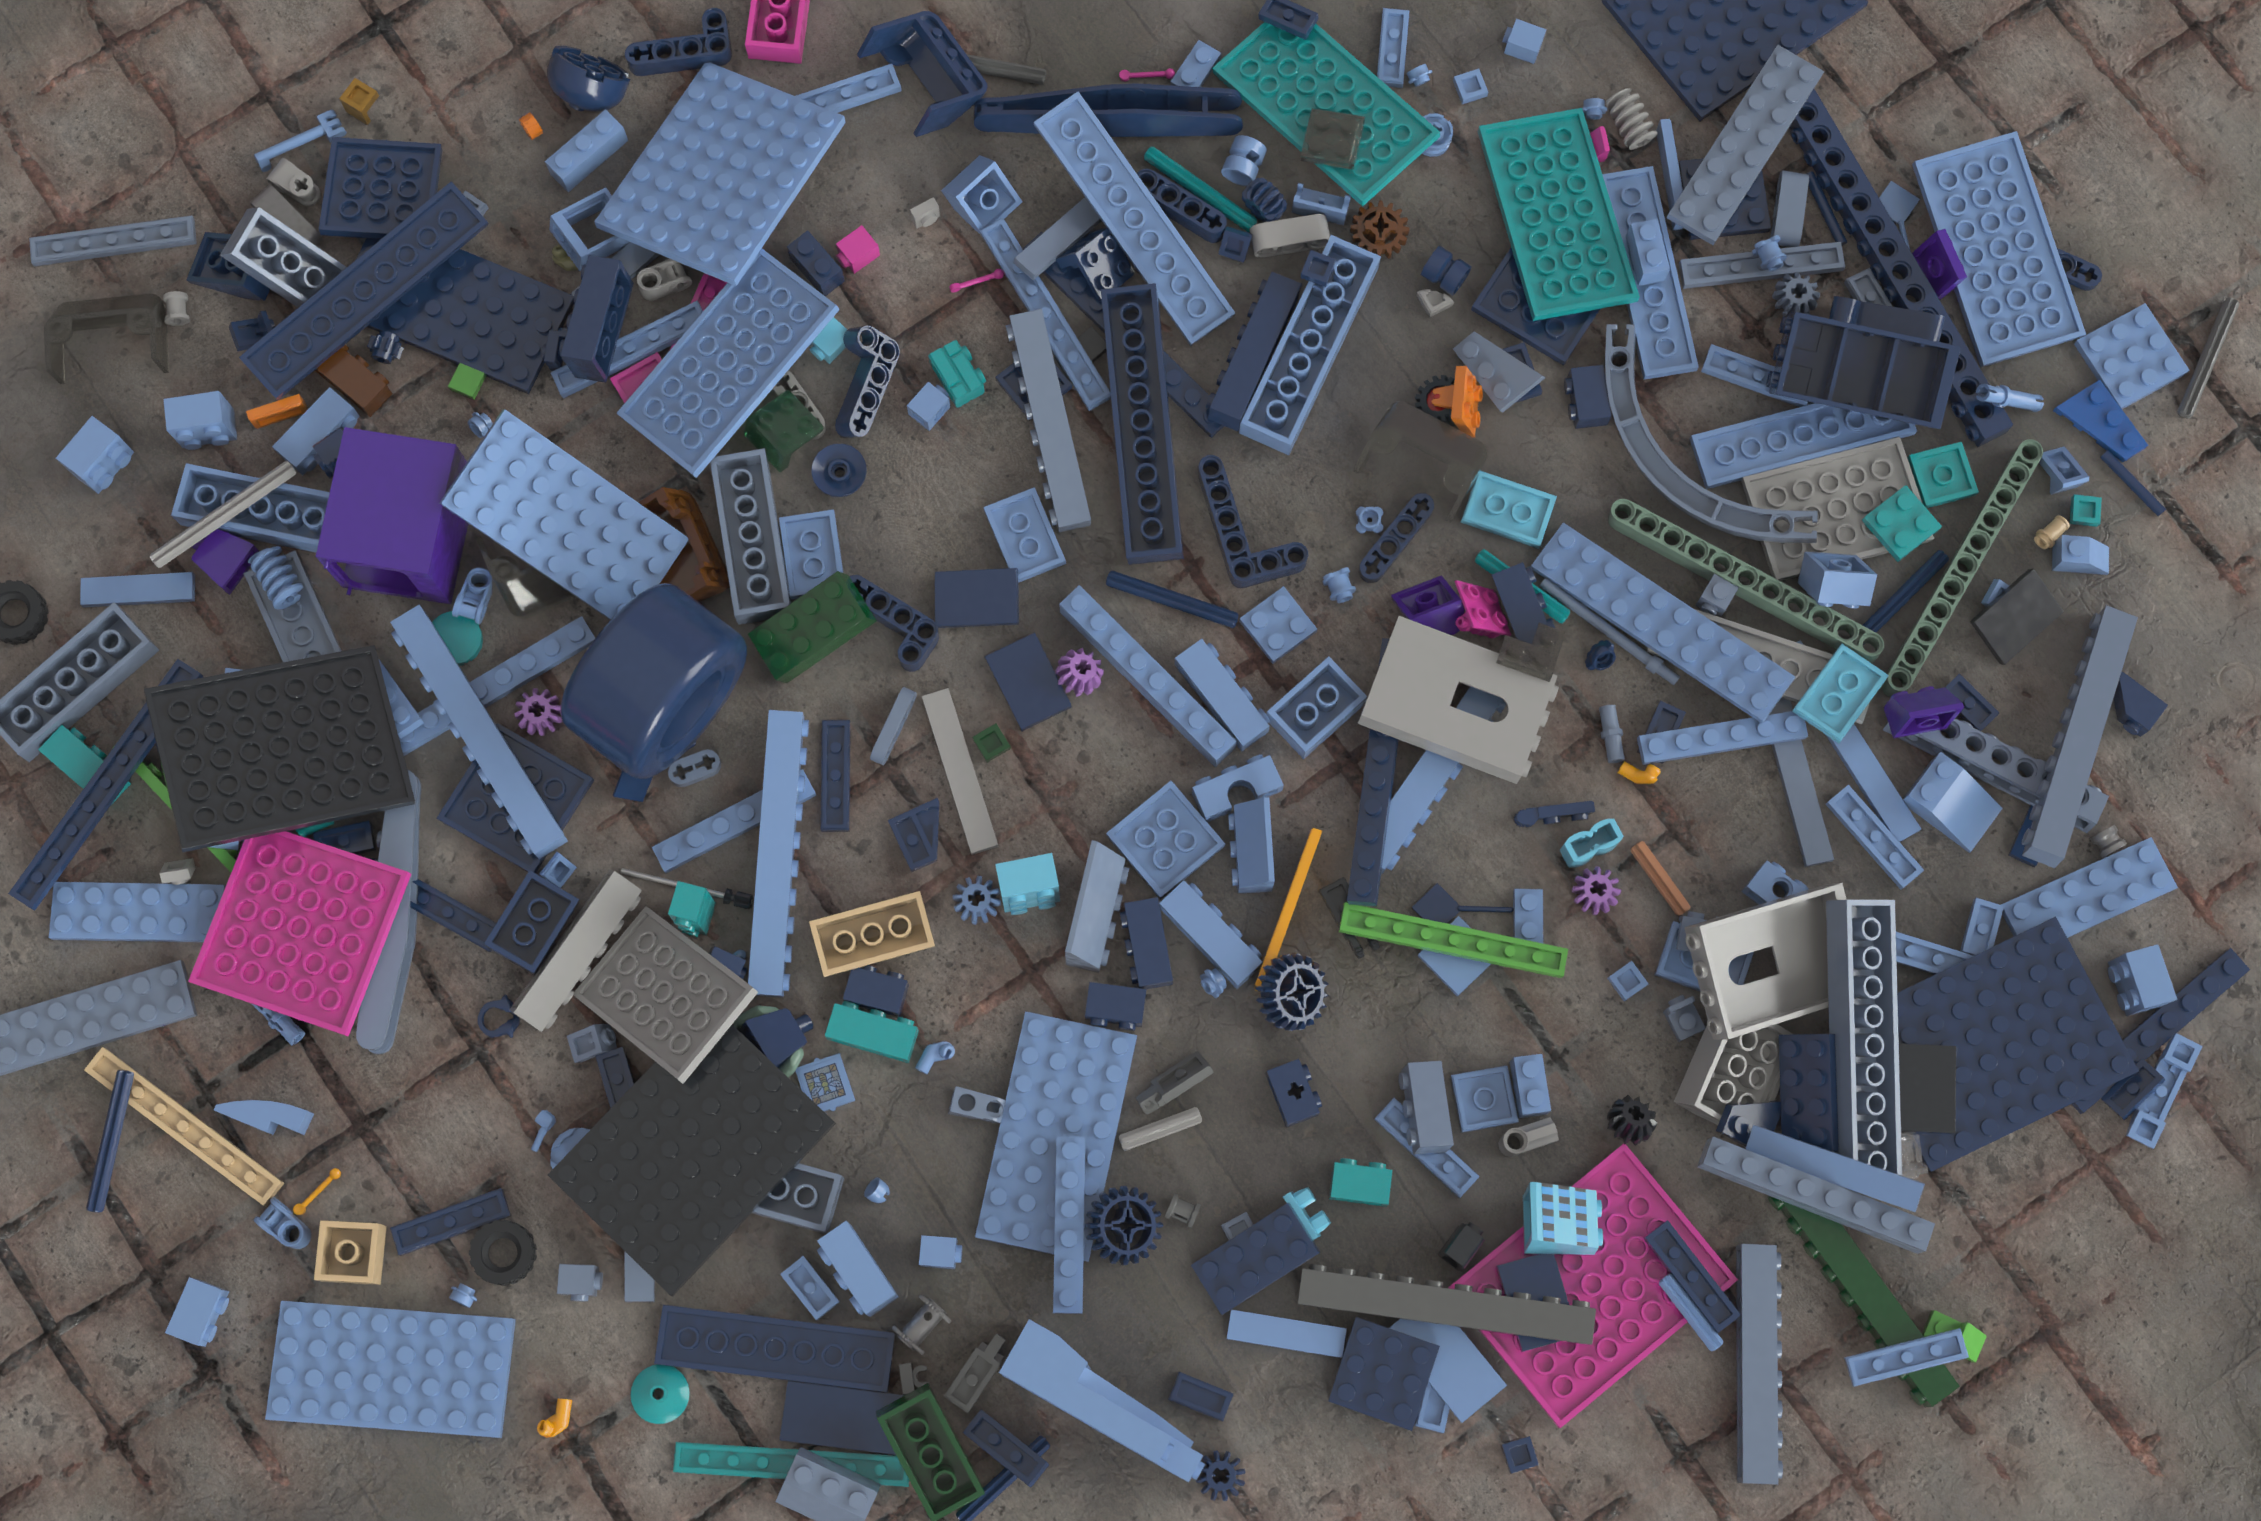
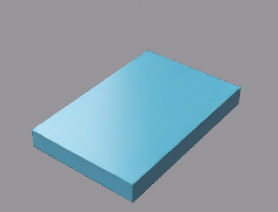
M1478 470L1461 523L1539 549L1557 496Z
M1841 644L1792 712L1839 744L1889 675L1844 644Z

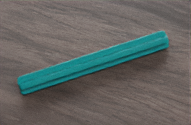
M1151 146L1144 155L1145 161L1207 204L1222 212L1225 217L1245 231L1250 232L1249 229L1257 224V219L1155 147Z

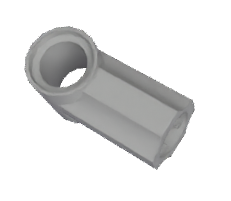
M1551 1117L1518 1128H1511L1499 1138V1149L1505 1156L1516 1157L1521 1153L1559 1141L1558 1131ZM1508 1136L1518 1138L1520 1141L1519 1149L1514 1150L1507 1144Z

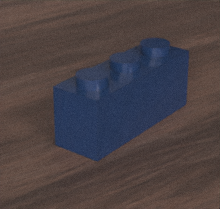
M1522 562L1492 574L1522 653L1553 642L1554 638L1552 635L1557 634L1552 618L1546 620L1542 609L1547 608L1542 593H1535L1532 583L1537 582L1531 566L1525 568Z
M1158 897L1124 903V911L1119 913L1122 929L1128 928L1130 938L1125 939L1127 956H1133L1134 967H1129L1132 984L1138 983L1139 989L1146 990L1173 985Z

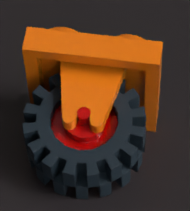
M1456 366L1455 379L1452 377L1448 379L1446 375H1441V379H1439L1436 375L1432 377L1433 382L1430 383L1428 379L1424 381L1426 387L1420 386L1418 388L1420 395L1416 394L1415 396L1418 402L1415 403V406L1424 421L1437 429L1438 425L1442 429H1447L1446 424H1449L1451 427L1456 425L1464 437H1475L1476 428L1480 426L1478 402H1481L1483 399V388L1479 385L1476 377L1468 367Z

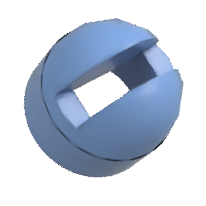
M878 1177L868 1184L864 1192V1196L876 1204L885 1202L886 1199L883 1196L890 1194L888 1185Z

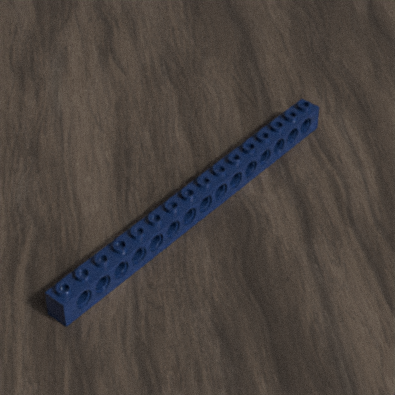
M1813 89L1789 127L1793 141L1799 144L1803 150L1807 165L1813 167L1821 188L1826 189L1833 209L1840 213L1846 231L1853 235L1860 255L1866 257L1872 273L1877 280L1879 279L1890 303H1893L1894 307L1945 316L1940 342L1961 347L1956 365L1957 372L1954 373L1948 398L1952 403L1951 408L1954 415L1960 418L1965 425L1967 437L1974 441L1978 448L2006 434L2013 426L2012 421L2003 406L1996 407L1990 402H1982L1976 398L1977 395L1984 396L1983 394L1976 393L1977 387L1981 384H1990L1815 89ZM1799 115L1807 116L1810 121L1802 120ZM1812 137L1820 138L1823 143L1815 142ZM1826 160L1834 161L1836 166L1829 165ZM1839 182H1845L1849 188H1843ZM1852 205H1859L1863 211L1855 210ZM1865 227L1873 228L1876 234L1869 233ZM1882 249L1887 251L1889 253V256H1883L1879 252V250ZM1892 272L1901 274L1903 279L1895 278ZM1906 295L1913 296L1916 302H1910ZM1960 387L1969 389L1971 395L1964 394ZM1974 410L1981 411L1985 418L1977 417Z

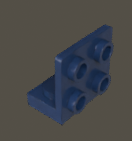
M1107 227L1089 232L1056 258L1060 268L1072 266L1073 269L1080 268L1098 301L1102 300L1101 289L1117 288L1135 274L1126 255Z

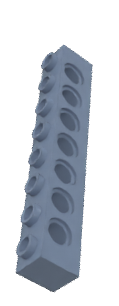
M1954 719L1946 729L1898 737L1933 756L1942 752L1964 768L1970 775L2032 806L2039 802L2040 796L2037 795V790L2042 780H2046L2048 774L2047 771H2044L2046 761L2034 759L2024 754V751L2020 748L2009 746L1999 741L1996 736L1973 728L1966 721ZM1887 720V722H1886V724H1885V726H1884V728H1883V731H1885V732H1887V733H1889V734L1892 735L1891 730H1890V726H1889V723H1888V720ZM1940 731L1946 732L1950 739L1942 736ZM1966 744L1973 746L1975 752L1969 750ZM1992 757L1997 758L2000 761L2001 765L1995 763L1992 760ZM2017 770L2023 771L2026 777H2022ZM2087 785L2074 827L2088 833L2097 824L2109 796L2102 793L2099 788Z

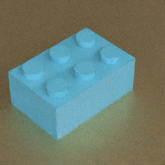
M1052 853L995 864L1005 913L1011 912V915H1019L1028 912L1027 908L1038 906L1040 910L1049 909L1056 906L1055 902H1060L1059 884Z

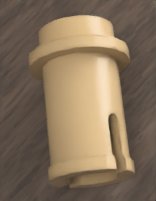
M2057 515L2044 529H2039L2034 537L2035 543L2042 549L2052 548L2055 545V540L2069 529L2068 521L2064 517Z

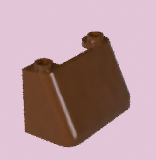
M662 487L638 502L689 539L660 584H673L697 602L706 600L730 588L727 569L699 506L690 493Z

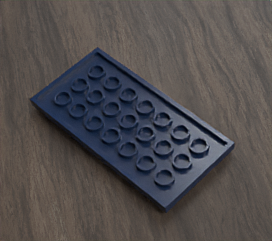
M366 238L355 260L381 239ZM459 249L367 327L378 332H391L400 338L399 341L457 365L459 363L484 372L488 378L529 394L545 363L542 359V348L544 344H547L549 330L558 331L559 328L563 327L574 305V296Z

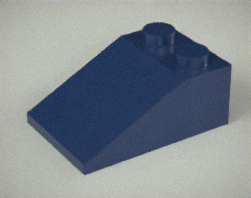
M205 232L186 281L244 299L265 301L270 288L220 256L232 234Z

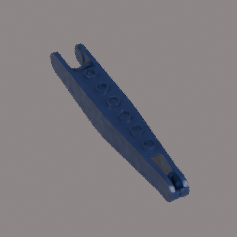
M1136 83L1111 84L1008 97L981 98L974 104V126L983 132L1040 134L1034 126V121L1076 92L1081 94L1110 137L1231 136L1238 134L1243 128L1242 119L1235 114L1208 113V111L1234 110L1241 105V94L1237 90L1225 88Z

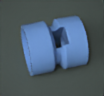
M1236 136L1229 151L1230 155L1226 158L1222 167V175L1235 184L1247 186L1256 179L1259 172L1257 166L1262 164L1267 148L1260 141L1252 137Z

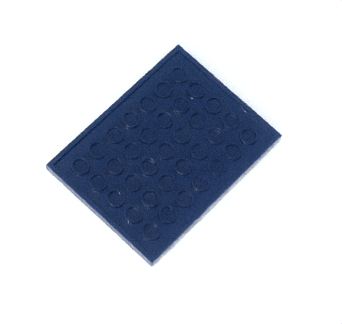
M1602 0V3L1700 122L1750 88L1777 45L1797 55L1864 9L1868 1Z
M2056 917L1897 993L1899 1044L1956 1046L1955 1133L1908 1131L1929 1172L2139 1072Z

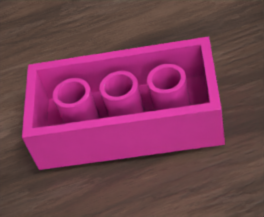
M751 0L745 40L748 59L801 64L810 0Z

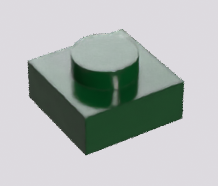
M997 723L972 737L986 763L1011 749Z

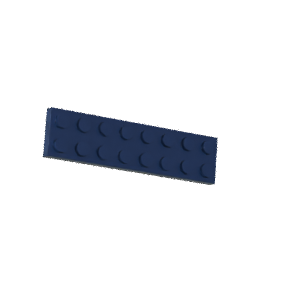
M663 1305L654 1364L888 1392L896 1333Z

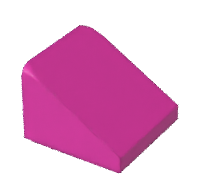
M1601 126L1590 133L1599 163L1605 162L1610 151L1604 126Z

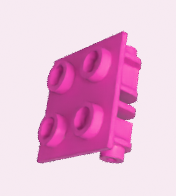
M1458 580L1454 581L1466 613L1456 620V626L1460 631H1470L1472 634L1484 635L1492 639L1500 634L1511 636L1507 625V618L1501 610L1498 602L1499 598L1493 589Z

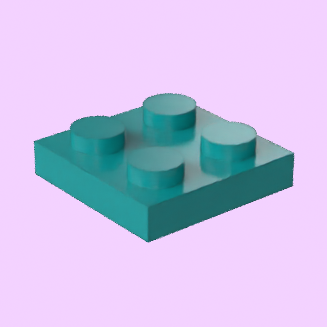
M1962 442L1911 454L1907 457L1921 501L1926 508L1973 497L1979 493Z
M1907 485L1862 519L1863 523L1897 562L1942 527Z

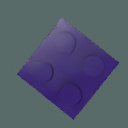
M1946 229L1936 231L1912 252L1939 300L1967 278L1964 267L1958 258Z

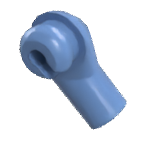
M946 1041L927 1045L915 1069L927 1075L934 1062L951 1059L954 1056V1046Z

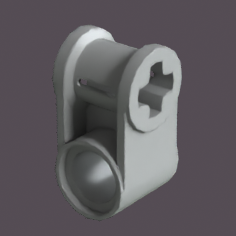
M285 158L278 162L266 178V181L278 191L287 194L304 206H313L321 198L320 189L314 184L312 178Z
M670 258L654 266L644 268L637 276L640 294L649 301L683 291L690 287L692 280L686 275L683 264ZM648 281H655L657 283L651 288L644 286Z

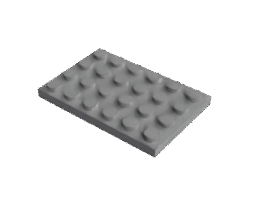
M1900 437L1753 474L1741 479L1748 504L1751 507L1771 510L1818 511L1817 523H1812V521L1794 523L1795 532L1812 533V531H1817V543L1761 541L1771 575L1779 581L1800 575L1804 552L1857 555L1861 560L1889 553L1863 523L1862 519L1905 485L1921 501ZM1784 520L1774 524V529L1779 533L1786 532L1790 527L1788 522ZM1932 535L1930 538H1928V539H1927L1926 541H1924L1922 544H1925V543H1928V542H1932L1933 539H1934V536Z
M645 906L575 990L574 996L681 1083H684L756 996L758 991Z

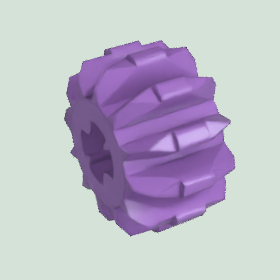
M1083 647L1078 649L1077 652L1071 649L1066 653V656H1062L1059 659V666L1055 670V674L1060 676L1058 685L1065 684L1067 686L1065 689L1066 693L1074 690L1076 697L1080 696L1083 692L1089 695L1101 684L1100 678L1103 676L1104 670L1098 668L1101 665V660L1092 659L1093 652L1085 655Z
M534 688L532 691L533 696L531 697L526 692L523 693L522 696L526 701H517L516 706L520 710L514 713L515 718L520 720L519 727L521 729L527 728L529 735H533L538 731L540 736H544L545 728L547 727L551 732H554L555 727L552 723L562 722L561 717L557 715L560 713L561 705H557L559 698L556 695L550 697V691L547 689L540 695L539 690ZM541 707L544 713L540 712L542 715L536 717L534 712L537 713L536 709Z
M1599 866L1594 868L1593 874L1586 868L1583 870L1584 877L1577 876L1575 878V882L1579 886H1573L1572 892L1580 895L1574 899L1575 904L1582 901L1585 903L1581 909L1583 912L1592 907L1593 915L1599 913V908L1604 913H1608L1610 911L1609 905L1616 906L1618 903L1614 896L1620 895L1621 890L1613 888V886L1619 880L1617 878L1608 879L1611 874L1610 870H1606L1601 875ZM1593 887L1595 889L1601 888L1602 892L1598 895L1597 893L1592 894L1590 890Z

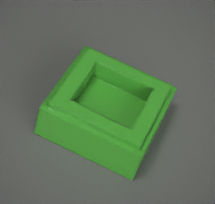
M459 363L448 388L475 400L486 375L484 372Z

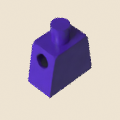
M216 529L207 537L191 546L196 550L191 560L230 595L244 577V573L250 569L251 564L248 563V560L259 550L248 541Z

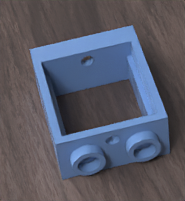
M607 188L550 216L549 230L579 271L587 263L589 255L605 258L621 250L629 243L627 240L613 236L587 249L571 227V225L603 210L612 197Z

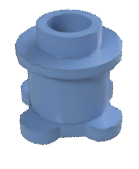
M1779 235L1754 245L1755 249L1752 250L1754 256L1759 255L1762 262L1760 266L1763 270L1768 269L1771 272L1784 265L1783 261L1786 260L1787 256L1779 248L1778 242L1781 240Z
M1348 567L1323 576L1324 580L1322 582L1324 586L1328 585L1331 601L1337 600V603H1344L1353 598L1352 594L1356 591V588L1351 585L1348 578L1350 572Z

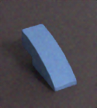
M233 1101L218 1104L214 1108V1111L274 1135L278 1124L305 1135L314 1116V1113L273 1101Z

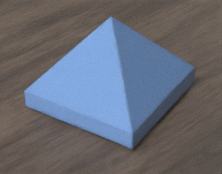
M556 852L540 872V875L561 888L577 867L560 853Z

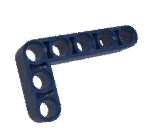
M1215 455L1203 457L1198 466V479L1231 583L1237 588H1247L1303 571L1307 564L1308 550L1306 546L1299 542H1292L1251 554L1221 459ZM1212 466L1218 472L1214 475H1208L1203 470L1206 467ZM1214 492H1222L1226 497L1223 500L1217 501L1211 495ZM1223 517H1229L1234 523L1230 526H1223L1219 520ZM1235 542L1241 546V549L1233 552L1227 548V545ZM1292 553H1297L1302 557V560L1294 563L1289 560L1288 556ZM1269 560L1275 563L1276 567L1272 570H1266L1261 564ZM1245 568L1250 574L1246 577H1238L1235 574V570Z

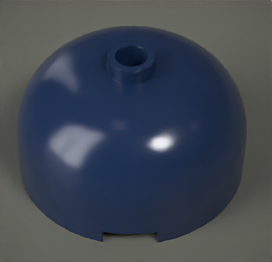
M555 46L547 66V79L552 90L557 96L569 103L571 108L578 111L602 112L605 109L610 110L614 108L624 98L631 80L628 78L629 73L620 66L600 56L596 58L589 54L581 53V49L569 46Z

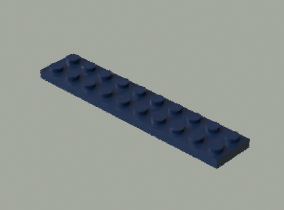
M451 181L239 358L278 401L489 225L487 220Z

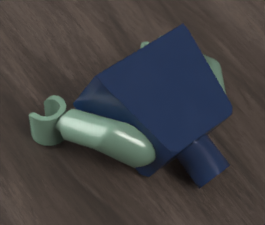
M760 1005L743 1012L733 1022L734 1027L788 1078L796 1071L804 1056L803 1047L807 1043L804 1033L813 1029L812 1020L807 1014L794 1019L787 1008L779 1010L776 1007Z

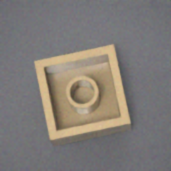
M320 1221L314 1280L381 1285L387 1226L378 1223Z

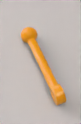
M333 1168L329 1176L301 1204H296L293 1207L294 1214L303 1215L306 1212V1207L333 1180L340 1178L341 1171L338 1168Z

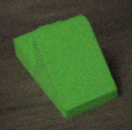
M1932 1310L1922 1335L1926 1337L1960 1328L1969 1358L1965 1359L1976 1363L1987 1336L1968 1322L1961 1323L1936 1310Z

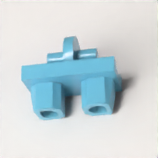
M1309 1187L1295 1193L1293 1191L1283 1196L1286 1203L1291 1204L1312 1240L1321 1236L1320 1232L1324 1231L1331 1224L1323 1210L1310 1218L1304 1209L1316 1201Z

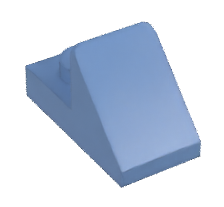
M2065 446L2043 452L2039 464L2050 476L2051 495L2077 488L2089 481L2087 473Z

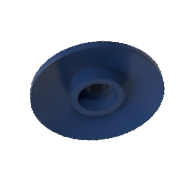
M832 444L823 448L815 456L811 473L813 481L820 491L832 497H845L853 494L862 486L866 478L867 467L862 454L854 447L847 444ZM843 470L845 474L842 477H836L835 472Z

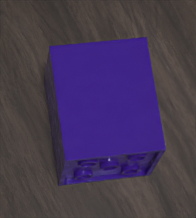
M344 427L315 557L342 588H347L346 595L350 596L352 589L452 604L469 523L439 503L467 463L456 444ZM336 562L346 563L345 572Z

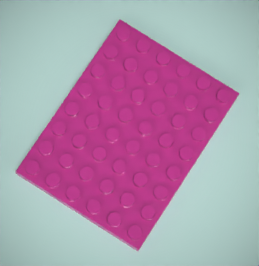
M1624 1143L1571 1186L1596 1190L1597 1200L1602 1202V1216L1597 1218L1598 1228L1603 1230V1245L1599 1246L1595 1255L1554 1254L1569 1305H1572L1573 1300L1590 1302V1308L1596 1309L1592 1345L1559 1341L1521 1352L1516 1335L1479 1330L1558 1428L1563 1427L1687 1323V1320L1659 1285V1281L1670 1273L1643 1239L1668 1220L1723 1292L1738 1280ZM1524 1226L1448 1288L1455 1289V1284L1473 1286L1472 1292L1484 1293V1288L1502 1290L1501 1296H1504L1496 1266L1538 1255L1524 1254Z

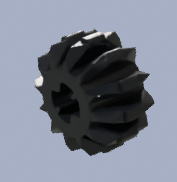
M1627 1095L1622 1100L1618 1099L1615 1101L1612 1109L1607 1113L1606 1119L1609 1121L1607 1129L1615 1131L1614 1138H1623L1624 1145L1631 1141L1636 1146L1641 1141L1646 1142L1651 1137L1657 1124L1654 1120L1656 1112L1648 1110L1650 1102L1643 1104L1640 1102V1097L1635 1098L1633 1101Z

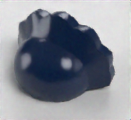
M1600 640L1598 644L1593 645L1587 653L1586 667L1589 670L1609 668L1616 659L1614 644L1609 640Z

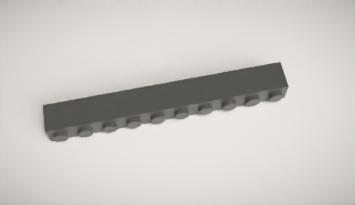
M1310 1264L1309 1269L1302 1268L1298 1298L1299 1305L1592 1345L1596 1309L1590 1308V1302L1573 1300L1572 1305L1560 1304L1561 1298L1543 1296V1301L1531 1300V1294L1514 1292L1513 1297L1501 1296L1502 1290L1484 1288V1293L1472 1292L1473 1286L1455 1284V1289L1443 1288V1282L1426 1280L1425 1285L1414 1284V1278L1397 1276L1396 1281L1384 1280L1385 1274L1368 1272L1367 1277L1355 1276L1356 1270L1339 1268L1338 1273L1326 1272L1327 1266Z

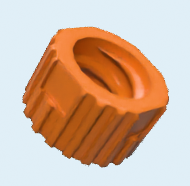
M530 112L519 119L520 124L531 140L543 133L539 123Z

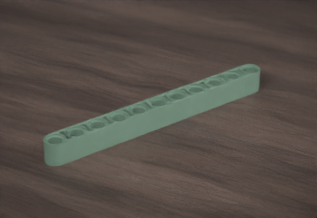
M2033 439L2023 441L2010 456L1886 672L1889 676L1882 684L1881 689L1887 696L1891 697L1895 693L1908 690L2042 458L2043 448L2038 441ZM2022 451L2030 453L2032 459H2026ZM2009 473H2013L2016 476H2018L2019 482L2013 481L2010 478ZM1996 496H2002L2006 500V504L1999 503ZM1983 518L1990 519L1994 527L1987 526ZM1973 540L1979 543L1981 550L1974 549L1970 541ZM1957 563L1964 564L1967 567L1968 573L1961 572L1957 567ZM1944 586H1950L1954 590L1955 595L1947 594ZM1931 609L1939 610L1942 618L1934 617ZM1918 631L1925 632L1929 641H1922L1918 636ZM1904 655H1912L1915 659V664L1912 665L1906 662ZM1891 677L1900 679L1902 688L1895 687L1891 682Z
M1619 499L1612 504L1608 516L1610 527L1708 581L1711 580L1714 574L1739 587L1735 593L1736 596L1836 650L1841 644H1844L1870 663H1873L1883 651L1884 641L1874 631L1829 607L1817 604V601L1630 500ZM1623 511L1628 515V518L1620 519L1616 516L1615 512ZM1647 524L1652 527L1653 531L1644 532L1639 525ZM1664 538H1674L1677 544L1668 545ZM1689 551H1698L1702 557L1699 559L1692 558ZM1717 563L1725 566L1726 571L1719 572L1715 570L1713 565ZM1746 577L1750 580L1751 584L1742 585L1738 578ZM1763 591H1772L1776 598L1769 599L1765 597ZM1794 603L1798 605L1800 612L1791 611L1788 608V604ZM1813 617H1821L1825 625L1819 626L1815 624ZM1838 630L1848 632L1850 639L1841 638L1838 635ZM1863 644H1871L1875 652H1867L1864 650Z

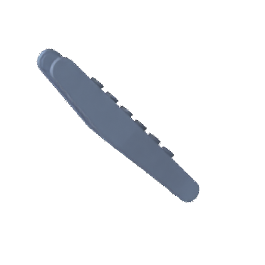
M410 770L407 771L415 804L385 810L383 828L377 834V847L380 849L378 859H375V861L411 873L359 1008L356 1040L361 1047L377 1055L388 1052L393 1046L416 942L417 911L410 908V901L417 904L418 885L412 881L418 879L422 786L419 778Z

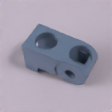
M956 1086L953 1090L948 1114L1000 1124L1006 1100Z

